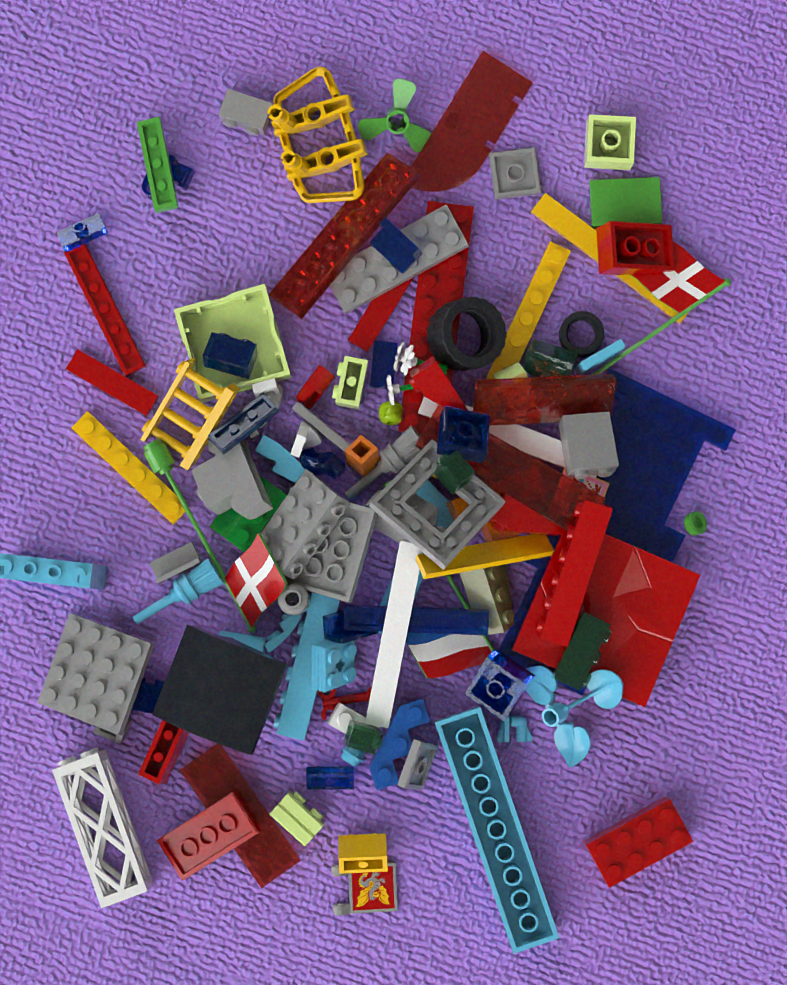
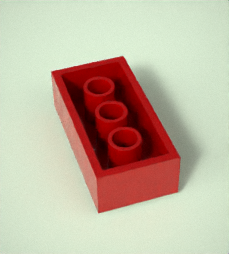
M667 796L583 841L609 888L694 842L671 799Z

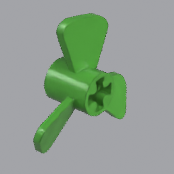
M397 78L393 81L394 106L387 111L386 117L364 118L359 121L358 128L364 140H371L388 129L394 134L403 133L414 152L420 153L426 148L432 139L430 131L409 122V114L406 110L416 91V86L412 81ZM398 113L403 114L402 124L397 125L396 121L391 122L389 117L398 115Z

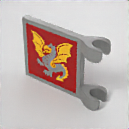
M387 863L388 872L342 874L339 872V865H332L331 873L334 877L348 875L349 903L333 904L334 915L398 911L396 863Z

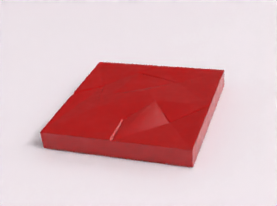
M568 518L563 527L566 532L564 535L559 536L554 552L550 557L511 650L585 682L587 677L596 670H610L622 679V698L646 707L701 575L604 534L568 647L540 639L536 626L539 617H544L547 609L543 608L547 594H552L554 585H551L554 571L559 572L561 562H558L562 548L566 549L569 541L566 539L569 525L574 526L575 520Z

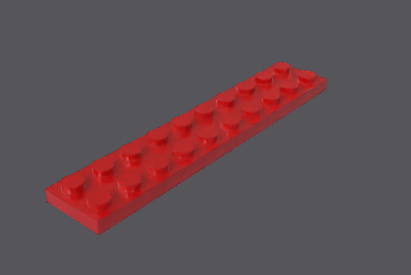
M428 201L426 215L447 204L469 245L474 207ZM469 247L418 275L409 346L414 345L412 352L415 353L414 357H417L419 360L426 361L432 356L434 357L430 352L427 342V327L429 326L431 316L444 304L462 299ZM460 313L455 317L451 328L455 346L457 345ZM418 365L408 368L407 375H405L404 385L410 384L409 380H411L412 377L409 371H411ZM447 368L446 377L452 384L453 370ZM414 389L404 390L402 398L403 420L399 423L398 432H405L410 426H413L420 435L445 438V423L418 414L424 398L422 392L416 393Z

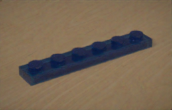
M345 604L344 630L383 632L387 606ZM412 607L407 632L488 635L489 610Z

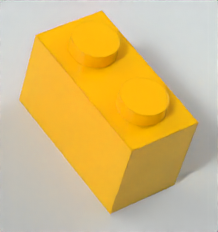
M386 833L338 835L340 874L388 872Z

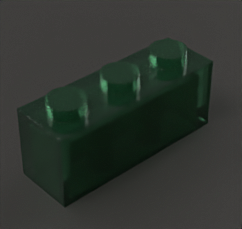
M582 612L572 632L568 647H565L552 678L579 691L582 687L586 688L591 678V674H589L592 665H597L602 654L599 652L602 643L606 644L612 633L609 630L611 624Z

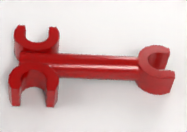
M372 687L367 692L334 696L336 688L332 689L328 695L318 690V695L322 698L323 704L322 719L326 720V711L329 709L334 711L338 702L351 704L369 701Z

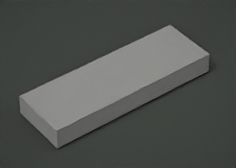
M297 402L292 407V410L345 453V450L351 444L300 402Z

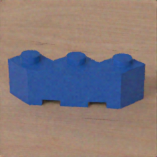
M423 698L399 705L369 766L376 790L398 784L399 777L393 759L409 754L412 741L408 729L430 722Z

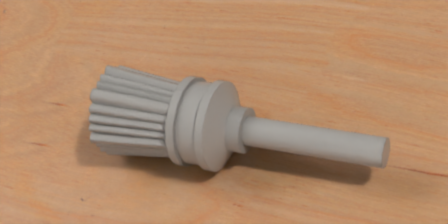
M410 426L393 444L389 443L384 450L380 451L381 460L377 462L378 466L345 492L346 496L351 500L384 472L387 474L391 471L399 474L427 445L426 441L413 426Z

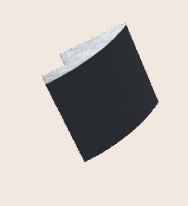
M187 624L152 715L212 742L253 755L288 664L231 637L215 635L198 626Z

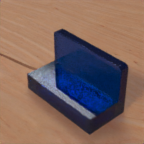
M385 217L379 223L382 229L370 241V244L397 270L404 274L422 255L419 247Z
M356 606L323 616L324 639L344 644L379 633L378 628L367 625L366 607Z

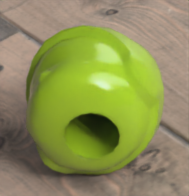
M390 401L382 403L379 407L380 421L388 426L401 423L403 420L402 405L398 401H394V405Z

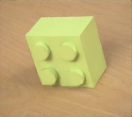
M589 114L586 121L584 168L631 170L634 164L636 117Z

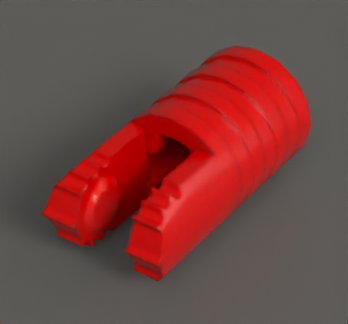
M318 365L296 396L297 401L303 403L307 409L313 408L336 377L327 369Z

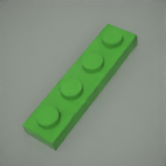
M155 117L137 122L154 211L159 213L179 208L162 120L160 117Z

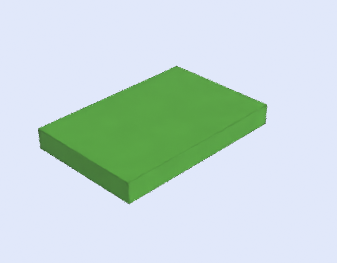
M660 177L589 181L592 228H598L609 221L662 224Z

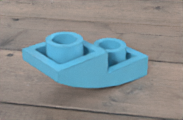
M284 614L281 616L283 621L279 624L284 632L280 634L279 630L266 637L269 642L264 645L268 652L278 647L292 633L302 615Z

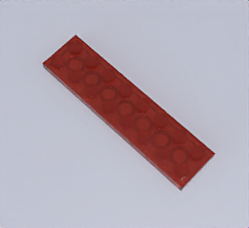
M386 153L364 179L362 195L356 200L344 203L268 295L302 320L421 177L420 173L396 157Z
M440 405L437 406L415 444V447L422 450L433 439L493 491L500 495L507 494L555 523L566 532L569 525L574 526L576 516H573L577 502L581 503L582 498H587L603 503L606 499Z

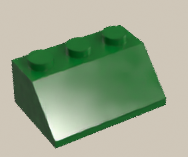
M261 477L273 509L251 520L246 519L231 508L217 515L209 526L243 552L252 545L257 533H261L287 496L263 477Z

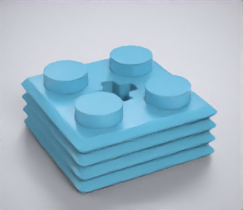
M340 634L311 645L312 689L324 693L355 680L357 674L355 669L357 649L354 637Z

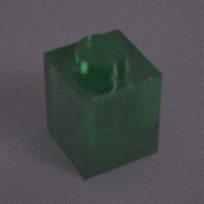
M456 450L452 454L448 455L446 453L438 459L434 475L454 495L472 480L476 471Z
M350 720L343 743L349 748L375 755L376 748L379 749L382 744V731L375 726Z

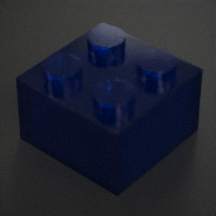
M496 648L485 659L466 690L465 695L502 721H505L514 711L536 675Z

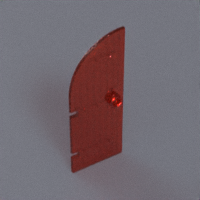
M482 51L401 183L421 191L439 192L458 187L472 178L491 152V149L485 146V143L488 140L496 144L519 105L512 101L513 98L516 96L523 100L533 83L490 54Z

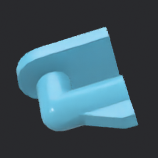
M502 710L500 713V729L496 742H509V726H516L517 742L532 741V736L527 728L526 718L524 716L509 717L508 711Z

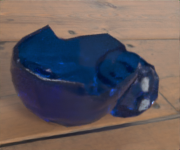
M313 447L301 451L300 463L302 467L311 471L314 475L327 474L336 479L345 472V462L337 458L333 452L317 453Z

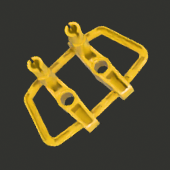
M325 67L311 69L276 93L273 98V105L267 111V114L270 115L268 117L273 120L271 124L275 130L274 134L276 137H280L284 152L281 154V160L283 161L281 162L287 171V179L293 182L299 196L306 203L352 201L358 199L364 191L360 158L368 155L364 140L356 139L349 115V113L355 110L352 97L348 94L341 96L331 72ZM322 76L332 99L310 103L306 107L291 113L282 108V101L316 77ZM321 111L319 119L312 121L314 112ZM341 118L348 142L332 147H324L305 157H301L293 152L289 135L323 128L327 124ZM329 155H333V162L329 165H325L326 157ZM352 163L355 182L353 191L309 194L301 179L328 172H336L339 168Z

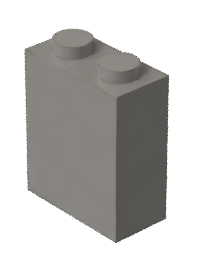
M598 412L563 415L558 426L567 477L584 479L589 477V475H598L599 477L612 475L619 466L610 413Z

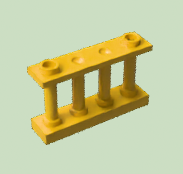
M195 358L182 361L176 369L178 374L152 420L149 419L143 426L142 431L144 434L140 439L145 442L152 438V436H155L181 453V457L184 459L180 466L186 470L195 466L208 444V435L217 429L240 390L233 383L226 388H221L194 371L192 367L196 362ZM187 377L216 396L215 398L218 401L214 407L206 406L180 389ZM175 397L204 415L206 422L203 427H197L169 408ZM164 416L193 435L192 437L195 440L191 446L184 445L158 428Z

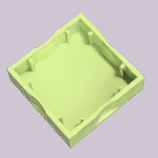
M265 284L231 293L221 299L205 300L174 309L181 338L186 346L189 359H196L192 369L217 386L226 388L233 383L240 388L238 392L240 393L253 389L252 384L273 378L277 382L292 378ZM194 382L200 402L204 403L216 399L214 394Z

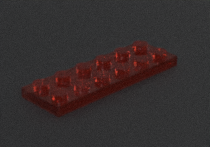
M614 374L476 380L472 415L474 420L472 423L474 426L560 422L563 415L609 412L611 418L616 377Z
M217 743L180 769L205 808H208L234 790L237 792L261 831L235 847L234 850L261 889L301 861L297 852L222 745Z

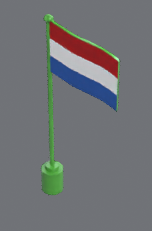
M389 481V482H387L386 484H384V485L382 486L383 489H384L391 481ZM446 575L467 614L447 616L418 627L408 628L405 642L425 677H444L473 666L490 663L501 666L504 662L503 659L500 660L487 636H480L472 610L452 576Z

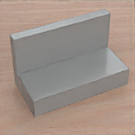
M190 542L149 564L157 578L155 579L156 583L162 584L202 563V560L193 542Z

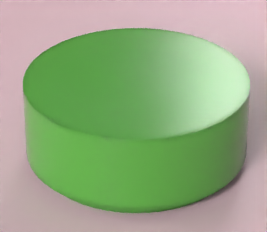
M694 511L685 516L684 525L690 535L696 536L706 531L707 521L701 512Z

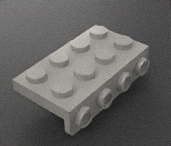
M305 469L261 531L281 572L291 579L297 578L303 571L308 561L316 553L318 547L331 532V529L349 505L345 498L339 496L307 469Z

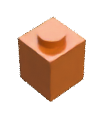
M362 435L345 450L347 464L363 477L380 461L378 448Z

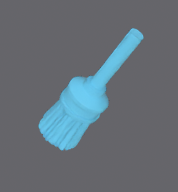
M207 558L188 574L183 573L179 578L173 579L174 588L170 590V594L134 615L133 619L138 625L175 601L177 603L183 601L189 605L193 600L199 599L201 594L223 585L224 582L215 565Z

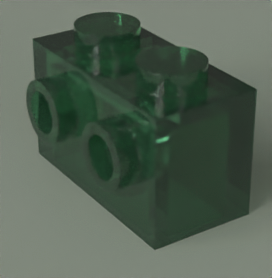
M534 339L527 349L523 369L531 376L548 378L556 384H568L574 373L579 353Z

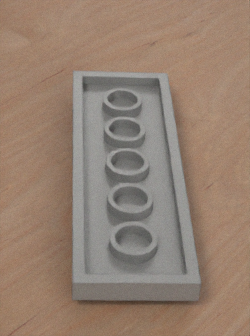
M446 204L323 273L344 313L348 314L466 249L469 245Z

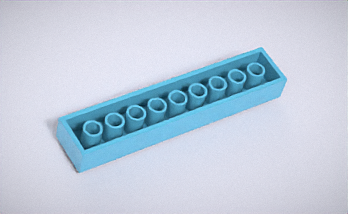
M476 706L435 720L434 722L513 954L558 939L559 935L481 707Z

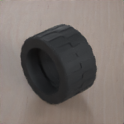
M465 297L446 303L438 308L429 320L427 342L430 352L434 355L437 362L446 364L447 368L451 370L468 371L485 367L493 363L500 356L505 346L507 332L502 314L496 309V306L483 298ZM461 312L474 318L481 331L480 347L473 356H467L460 352L452 339V324L457 314Z

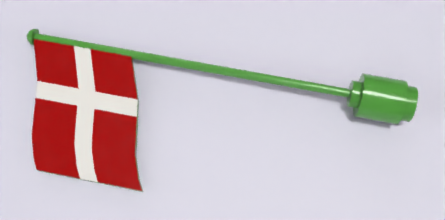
M673 241L675 271L632 274L630 276L641 283L660 302L678 312V314L584 380L580 377L576 379L572 376L554 388L555 391L551 393V396L560 409H563L565 406L568 408L586 395V383L725 286L729 287L731 285L730 279L725 278L723 280L707 270L682 246Z
M160 439L143 447L145 450L144 455L154 474L158 472L160 475L166 474L249 628L247 631L250 633L255 632V624L262 613L278 599L287 586V581L260 532L257 533L252 545L234 562L227 575H225L169 472L173 470L172 465L175 461L166 444L162 443Z

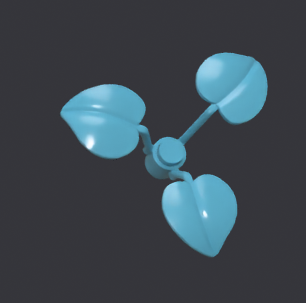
M537 665L518 670L519 678L529 696L536 703L546 705V709L542 712L543 722L549 727H558L554 733V740L568 767L578 764L588 754L591 747V738L584 727H574L573 722L564 721L568 717L569 710L592 696L596 704L601 708H614L622 699V679L610 670H596L586 679V685L591 692L566 706L560 702L553 704L556 698L553 692L558 687V681L553 671L548 667Z

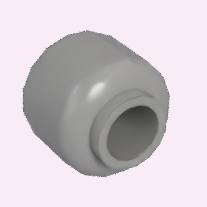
M287 585L283 593L278 597L279 607L288 615H302L310 606V595L300 585Z

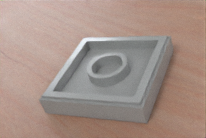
M535 147L489 153L495 200L541 194Z
M414 739L397 785L407 789L423 790L438 745Z

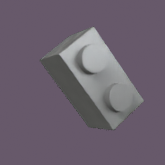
M228 88L218 115L220 120L223 121L222 124L235 129L238 126L244 128V131L250 135H265L270 121L268 117L270 115L267 114V111L272 106V103Z

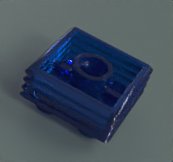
M444 406L440 414L437 454L483 463L488 453L490 415Z

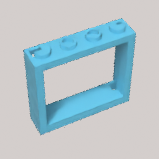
M0 553V578L90 589H104L107 566Z

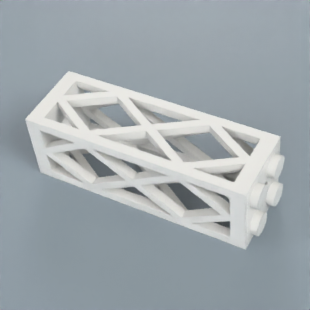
M98 747L81 753V758L78 760L76 756H72L57 762L58 767L53 769L52 772L102 909L147 892L154 882L106 749L99 751ZM86 781L104 794L100 815L82 801ZM84 811L88 813L91 817H93L96 821H98V824L95 821H93L90 817H88L84 813ZM112 812L117 823L118 829H116L113 825L110 824ZM89 826L92 827L95 831H97L95 842ZM110 831V832L113 833L116 837H118L121 841H123L124 845H123L121 842H119L116 838H114L111 834H109L108 832ZM107 840L125 854L122 874L103 860ZM105 870H107L111 875L120 881V884L117 883L114 879H112L109 875H107ZM134 871L137 880L131 882Z

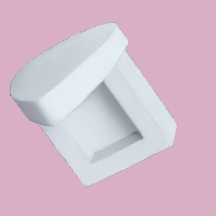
M275 378L252 384L256 398L264 393L279 409L283 397V388L281 385H278Z
M301 421L290 455L300 457L302 448L321 444L322 437L309 423Z

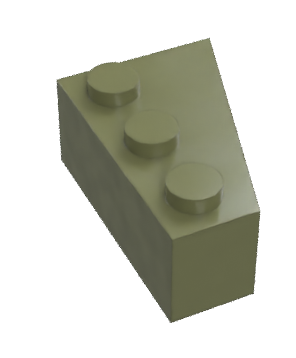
M506 564L460 573L480 636L505 633L515 624Z

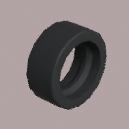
M578 311L570 314L563 321L559 329V341L562 348L568 354L575 357L592 355L599 349L604 340L602 322L596 315L588 311ZM586 321L593 326L595 339L588 347L578 348L569 341L568 329L574 322Z

